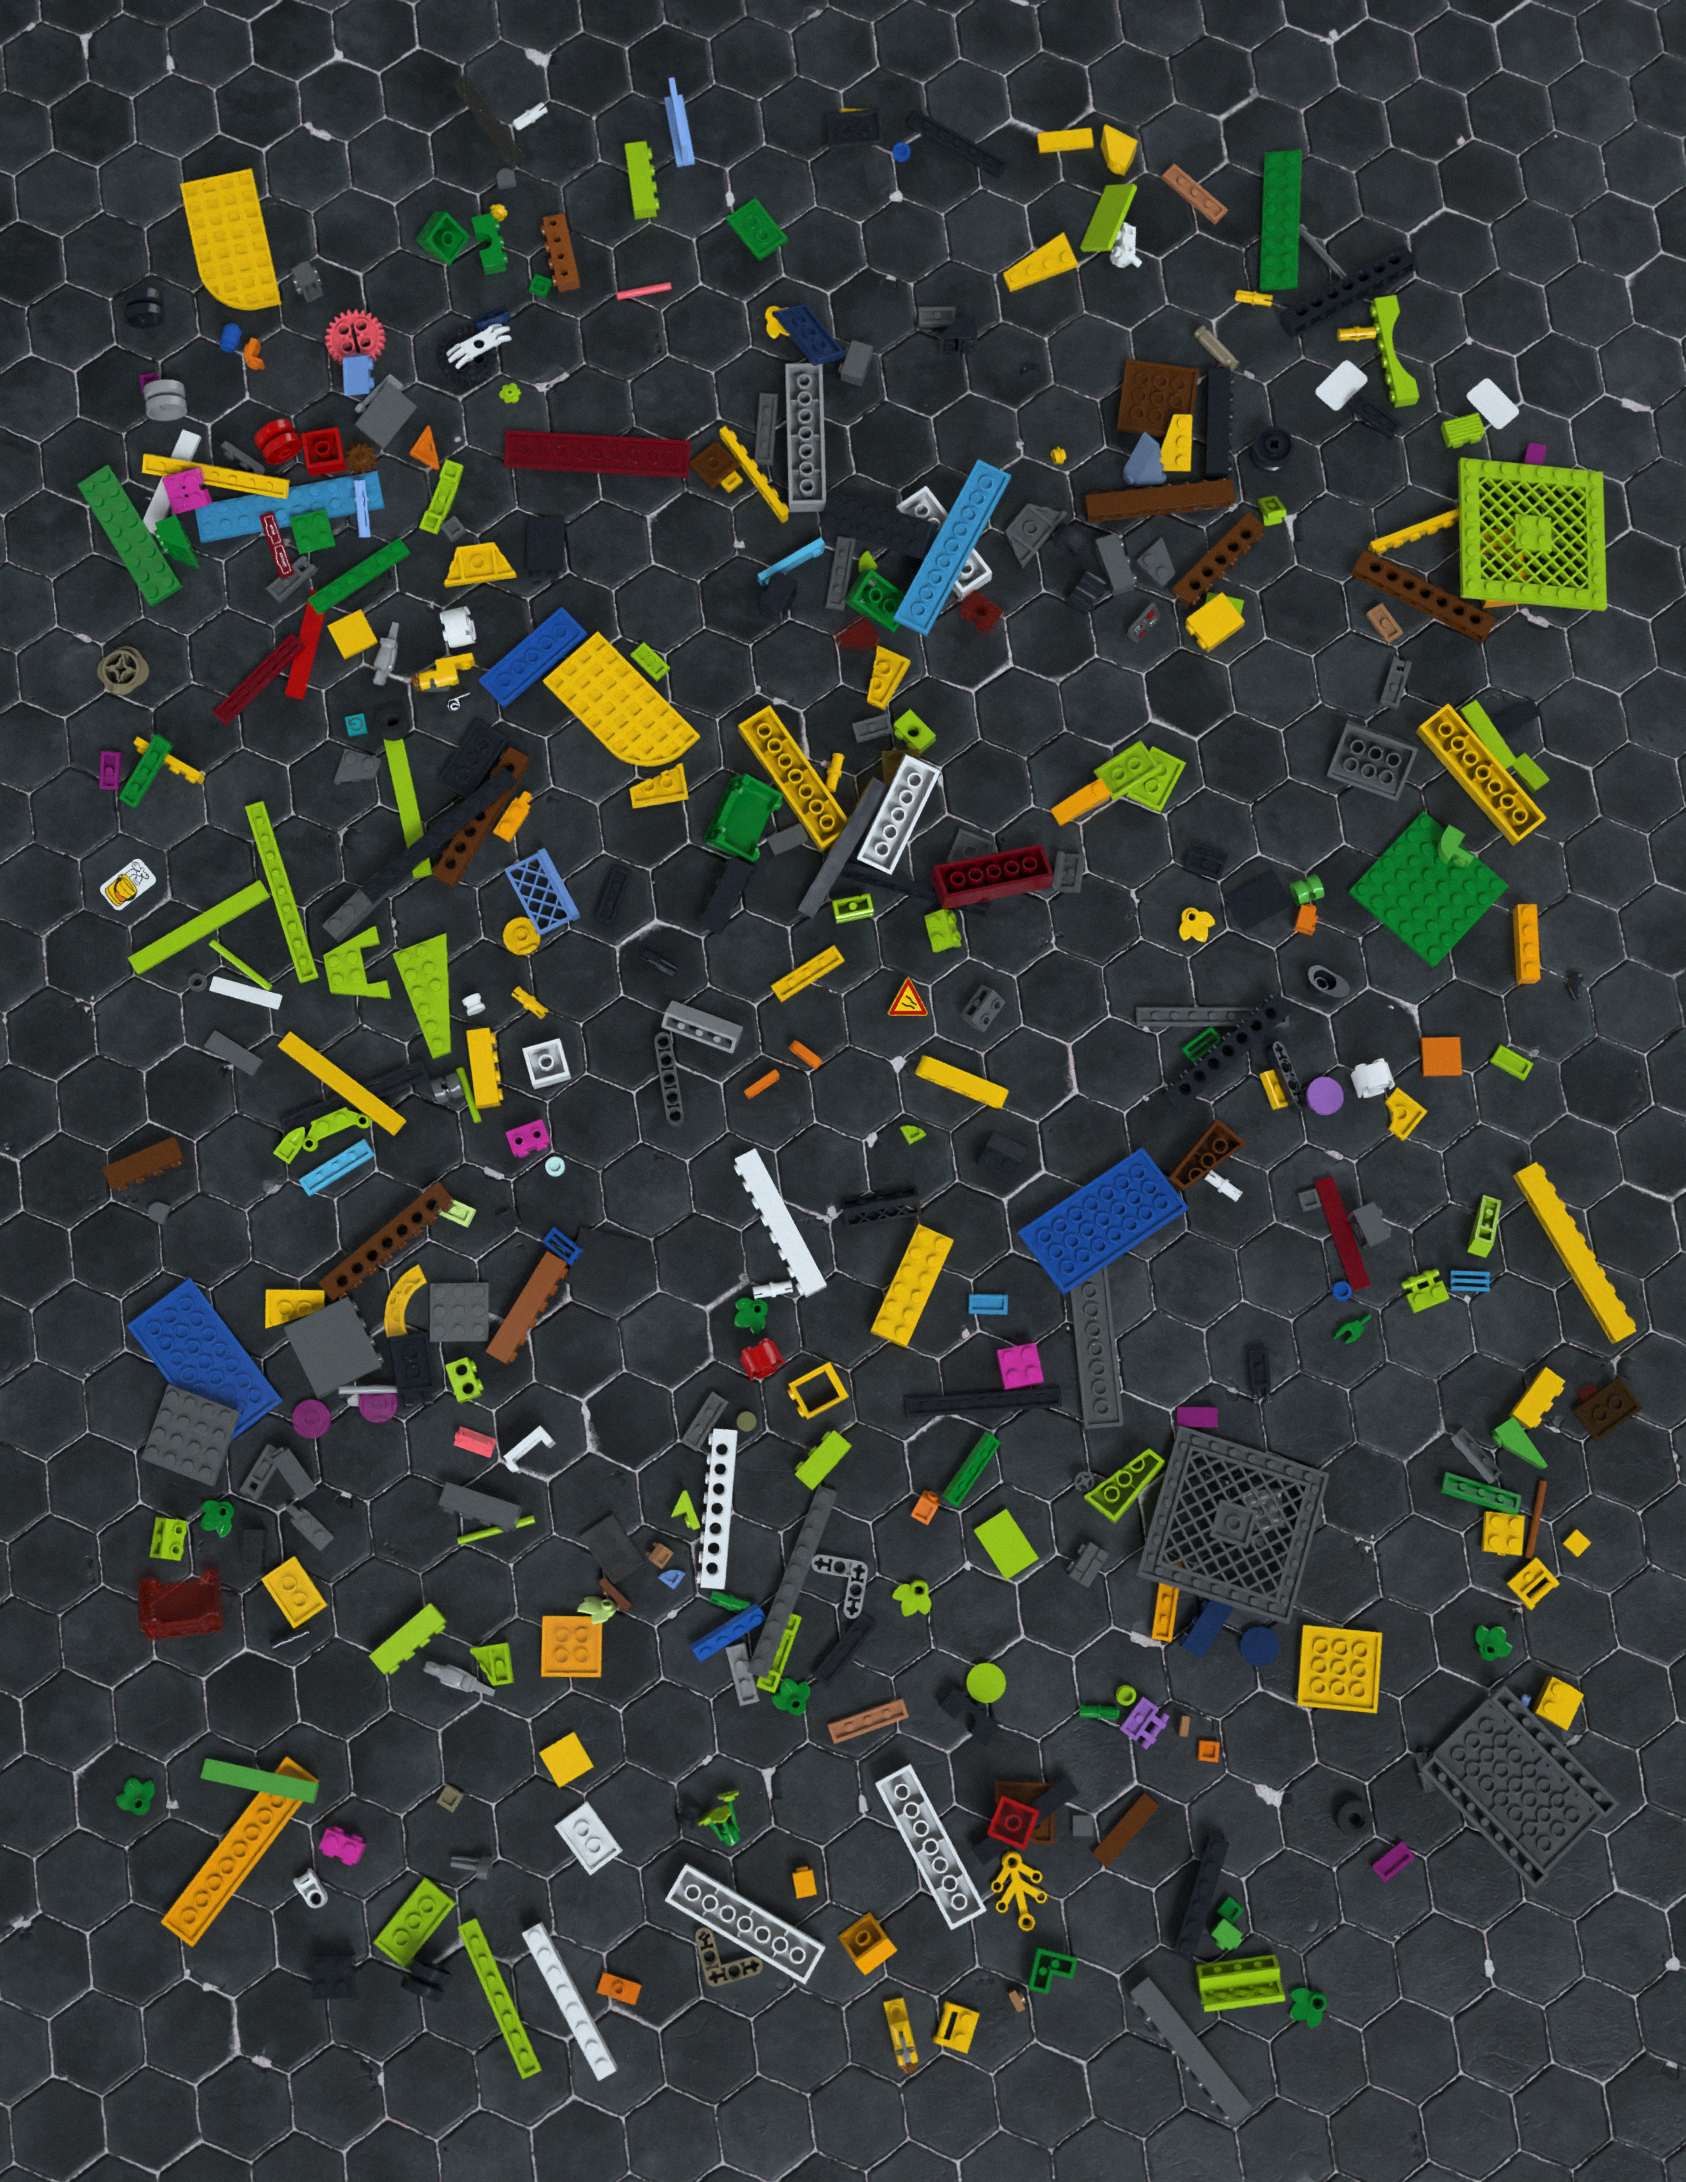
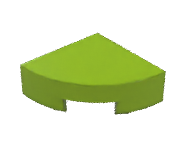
M866 551L860 558L859 573L862 570L877 569V565L869 551Z
M906 1125L900 1127L909 1145L926 1136L922 1129L915 1126Z

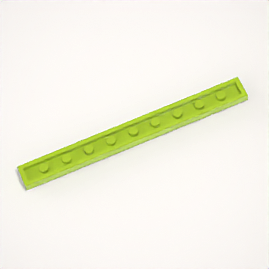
M261 801L246 806L245 809L299 982L304 983L319 978L265 803Z

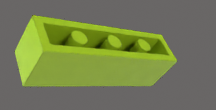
M646 141L625 144L635 219L657 217L656 210L659 209L658 198H654V193L657 192L656 181L652 182L651 176H655L654 166L649 163V159H652L651 148H647Z
M430 1603L369 1657L384 1675L388 1673L392 1675L400 1668L398 1665L404 1659L405 1661L411 1659L415 1655L414 1650L419 1646L423 1648L431 1641L429 1637L434 1633L438 1635L446 1628L444 1624L448 1621L433 1603Z

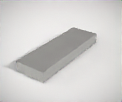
M745 1643L726 1647L740 1706L758 1702L759 1697L753 1674L747 1672L750 1661Z

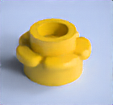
M496 204L490 207V213H493L494 220L502 221L507 216V211L503 205Z
M1059 446L1051 450V458L1054 464H1063L1066 459L1064 449H1060Z

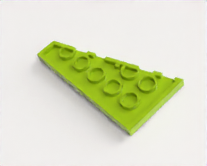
M445 933L393 953L433 1059L451 1053L447 934Z

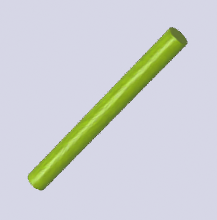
M214 939L210 942L209 946L265 990H271L273 985Z
M534 1516L519 1519L516 1528L535 1523ZM498 1526L459 1536L457 1540L460 1545L503 1531L498 1530Z

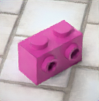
M542 1119L505 1132L515 1157H525L530 1154V1151L535 1149L541 1151L548 1148V1145L551 1144Z
M336 1826L328 1828L319 1846L323 1850L322 1853L329 1857H334V1855L341 1857V1862L348 1865L358 1863L367 1843L362 1841L363 1838L355 1834L349 1836L344 1833L345 1830Z

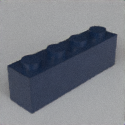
M1207 1598L1204 1599L1200 1606L1203 1608L1200 1614H1195L1190 1622L1192 1627L1189 1632L1185 1631L1179 1640L1182 1642L1180 1647L1199 1659H1203L1234 1609L1232 1606Z

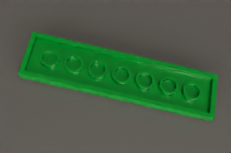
M1301 149L1265 153L1261 291L1298 288Z
M104 466L77 484L151 607L183 587L111 466Z

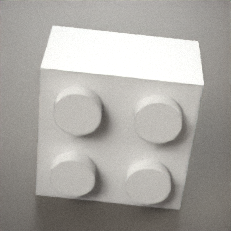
M560 1038L523 1048L534 1089L571 1079Z

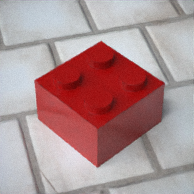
M338 427L301 434L306 467L310 477L347 470L342 438Z
M1001 1795L987 1835L1025 1850L1040 1811Z

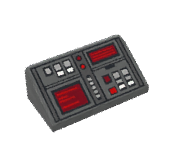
M1151 603L1128 629L1127 636L1135 643H1139L1160 619V614L1154 603Z

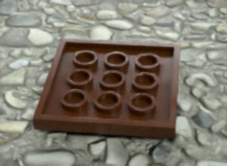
M1126 359L1116 430L1138 434L1146 432L1148 435L1166 437L1174 414L1192 415L1193 420L1199 369Z

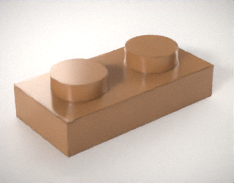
M1382 603L1366 613V617L1387 645L1403 635L1404 632Z

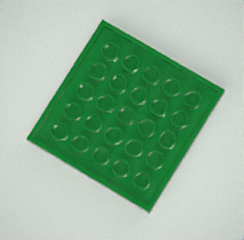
M1423 811L1352 887L1348 894L1434 968L1509 885L1461 843L1458 847L1474 856L1468 867L1456 865L1453 859H1450L1447 864L1444 863L1438 855L1437 845L1445 829Z

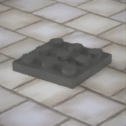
M489 1283L430 1284L431 1343L489 1341Z

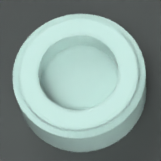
M551 1157L547 1160L545 1168L549 1175L556 1177L564 1172L565 1164L561 1158Z

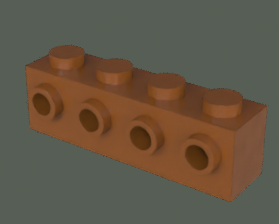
M564 213L543 217L544 225H541L543 236H547L548 240L544 243L546 252L551 254V258H548L550 270L554 269L555 275H552L554 286H558L559 292L580 288Z

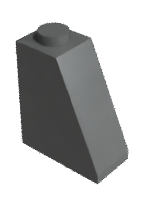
M280 1447L273 1452L272 1461L300 1500L317 1489L288 1447Z

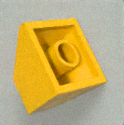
M1105 125L1101 148L1107 166L1112 172L1124 176L1134 160L1138 141Z

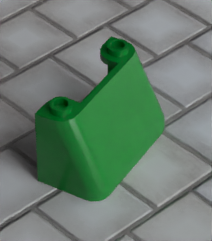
M748 774L734 776L726 787L704 837V843L747 862L756 861L760 855L759 846L756 845L770 812L779 810L781 807V799L784 794Z

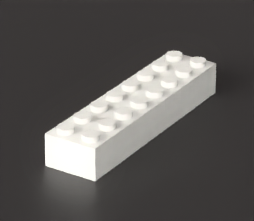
M911 1764L876 1781L875 1784L950 1929L952 1930L987 1911Z
M688 1863L685 1864L665 1900L804 1984L807 1982L825 1949L824 1944Z

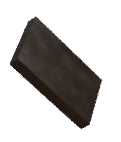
M1618 1376L1572 1411L1594 1442H1598L1640 1411L1642 1406L1621 1377Z

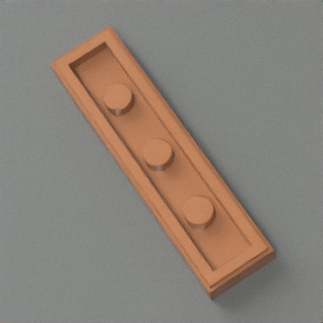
M1173 164L1162 175L1161 179L1212 223L1216 224L1227 213L1228 209L1177 165Z
M903 1698L828 1724L833 1743L836 1744L906 1719L909 1716Z

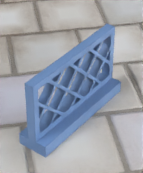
M545 848L539 850L537 854L505 869L506 875L539 936L571 920L574 921L580 918L579 912ZM536 859L540 864L538 872L528 869L529 863ZM516 869L524 871L521 880L514 879L510 872ZM526 872L536 875L534 884L524 882ZM539 876L548 879L547 888L536 885ZM522 884L532 887L529 897L521 894ZM535 888L545 891L542 901L532 898ZM548 892L557 896L555 904L545 902ZM531 901L541 904L538 913L530 911L529 905ZM543 905L554 908L551 917L541 914ZM556 909L565 911L567 917L561 920L555 919ZM539 917L550 920L548 926L542 930L537 925Z

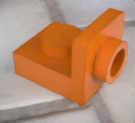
M924 1490L911 1516L928 1525L941 1499L934 1492Z

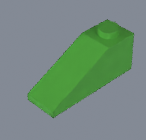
M1515 1417L1507 1419L1491 1430L1493 1434L1492 1439L1497 1445H1501L1502 1448L1539 1469L1548 1466Z

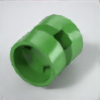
M1316 874L1306 877L1304 881L1297 880L1290 883V891L1297 906L1309 903L1310 899L1314 901L1324 897L1322 883Z

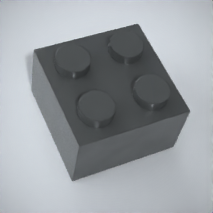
M1375 1202L1358 1208L1347 1215L1363 1251L1391 1237L1390 1226L1387 1222L1384 1223L1381 1217L1383 1215L1382 1210Z

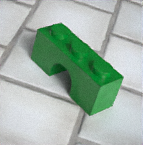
M493 213L472 217L477 242L488 241L491 243L489 248L479 251L485 275L507 271L505 264L508 263L506 252L502 253L501 247L505 246L502 236H498L497 231L500 230L498 219L494 220Z

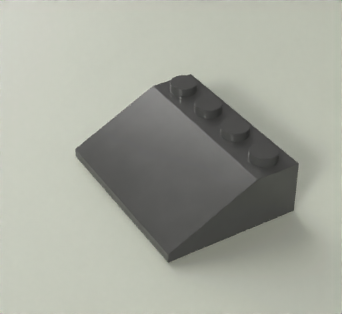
M1347 720L1326 776L1398 801L1417 754L1418 745Z

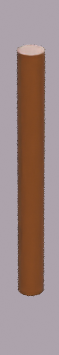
M1539 1480L1525 1554V1558L1533 1559L1547 1485L1546 1481Z

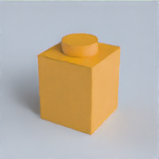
M808 1866L796 1868V1872H793V1880L797 1898L816 1895L813 1870L808 1869Z

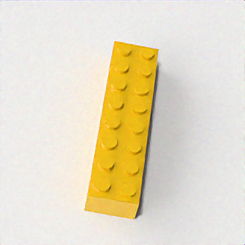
M1449 703L1416 730L1418 736L1513 846L1546 819L1545 815Z
M769 705L739 724V733L780 793L784 794V799L821 853L832 847L848 818Z

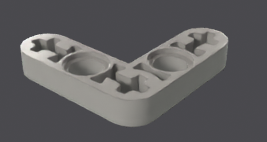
M827 1555L815 1556L811 1564L816 1572L849 1578L844 1613L848 1618H857L862 1610L868 1574L867 1565L856 1560ZM819 1558H823V1562L829 1563L828 1559H833L831 1572L827 1571L828 1567L826 1566L817 1569L818 1567L814 1565V1562L818 1561ZM838 1561L845 1564V1570L841 1573L834 1570V1564ZM858 1565H862V1569H865V1572L860 1574V1579H864L863 1583L859 1581L851 1582V1577L856 1578V1572L853 1571V1568H857ZM854 1584H858L861 1587L862 1591L858 1596H854L850 1592V1587ZM848 1597L853 1599L860 1598V1603H855L858 1613L855 1612L853 1616L847 1611V1607H851L852 1601H848Z

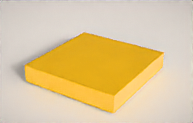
M361 609L328 625V629L344 659L378 643Z
M575 1732L540 1752L559 1788L594 1767Z

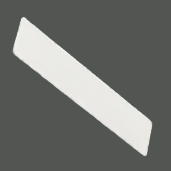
M215 976L209 989L216 993L273 1009H279L282 995Z

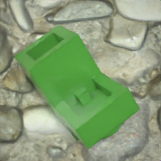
M1451 825L1445 829L1438 841V855L1446 864L1450 859H1453L1456 865L1467 868L1474 856L1458 847L1466 834Z

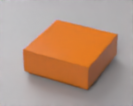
M1199 1740L1197 1760L1218 1762L1220 1742Z

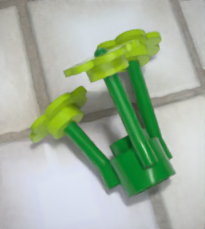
M738 1790L717 1795V1798L723 1799L724 1802L728 1801V1806L718 1807L715 1810L713 1808L696 1822L699 1826L701 1824H709L718 1835L719 1840H724L726 1846H731L740 1840L738 1835L740 1829L737 1825L732 1803L735 1796L739 1795ZM730 1815L733 1826L731 1824L728 1825L726 1822L728 1816ZM719 1822L723 1824L721 1832L714 1823Z

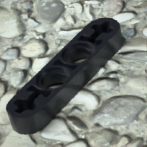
M1276 1041L1267 1046V1055L1288 1107L1293 1113H1299L1307 1108V1101L1284 1045ZM1281 1065L1284 1066L1286 1072L1282 1070ZM1288 1082L1292 1085L1293 1090L1290 1089Z

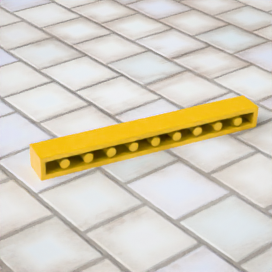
M1536 1162L1514 1174L1513 1178L1611 1344L1616 1343L1636 1332V1324L1631 1317L1627 1316L1624 1303L1618 1300L1614 1294L1616 1293L1615 1288L1604 1277L1606 1276L1605 1271L1601 1266L1597 1265L1594 1260L1596 1257L1593 1251L1585 1245L1586 1240L1583 1234L1575 1228L1576 1223L1572 1216H1568L1565 1211L1566 1206L1564 1202L1556 1196V1189L1546 1179L1544 1168Z

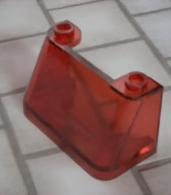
M206 1570L200 1575L199 1581L162 1585L155 1578L140 1580L138 1589V1625L145 1638L149 1640H162L222 1631L224 1629V1612L218 1570Z

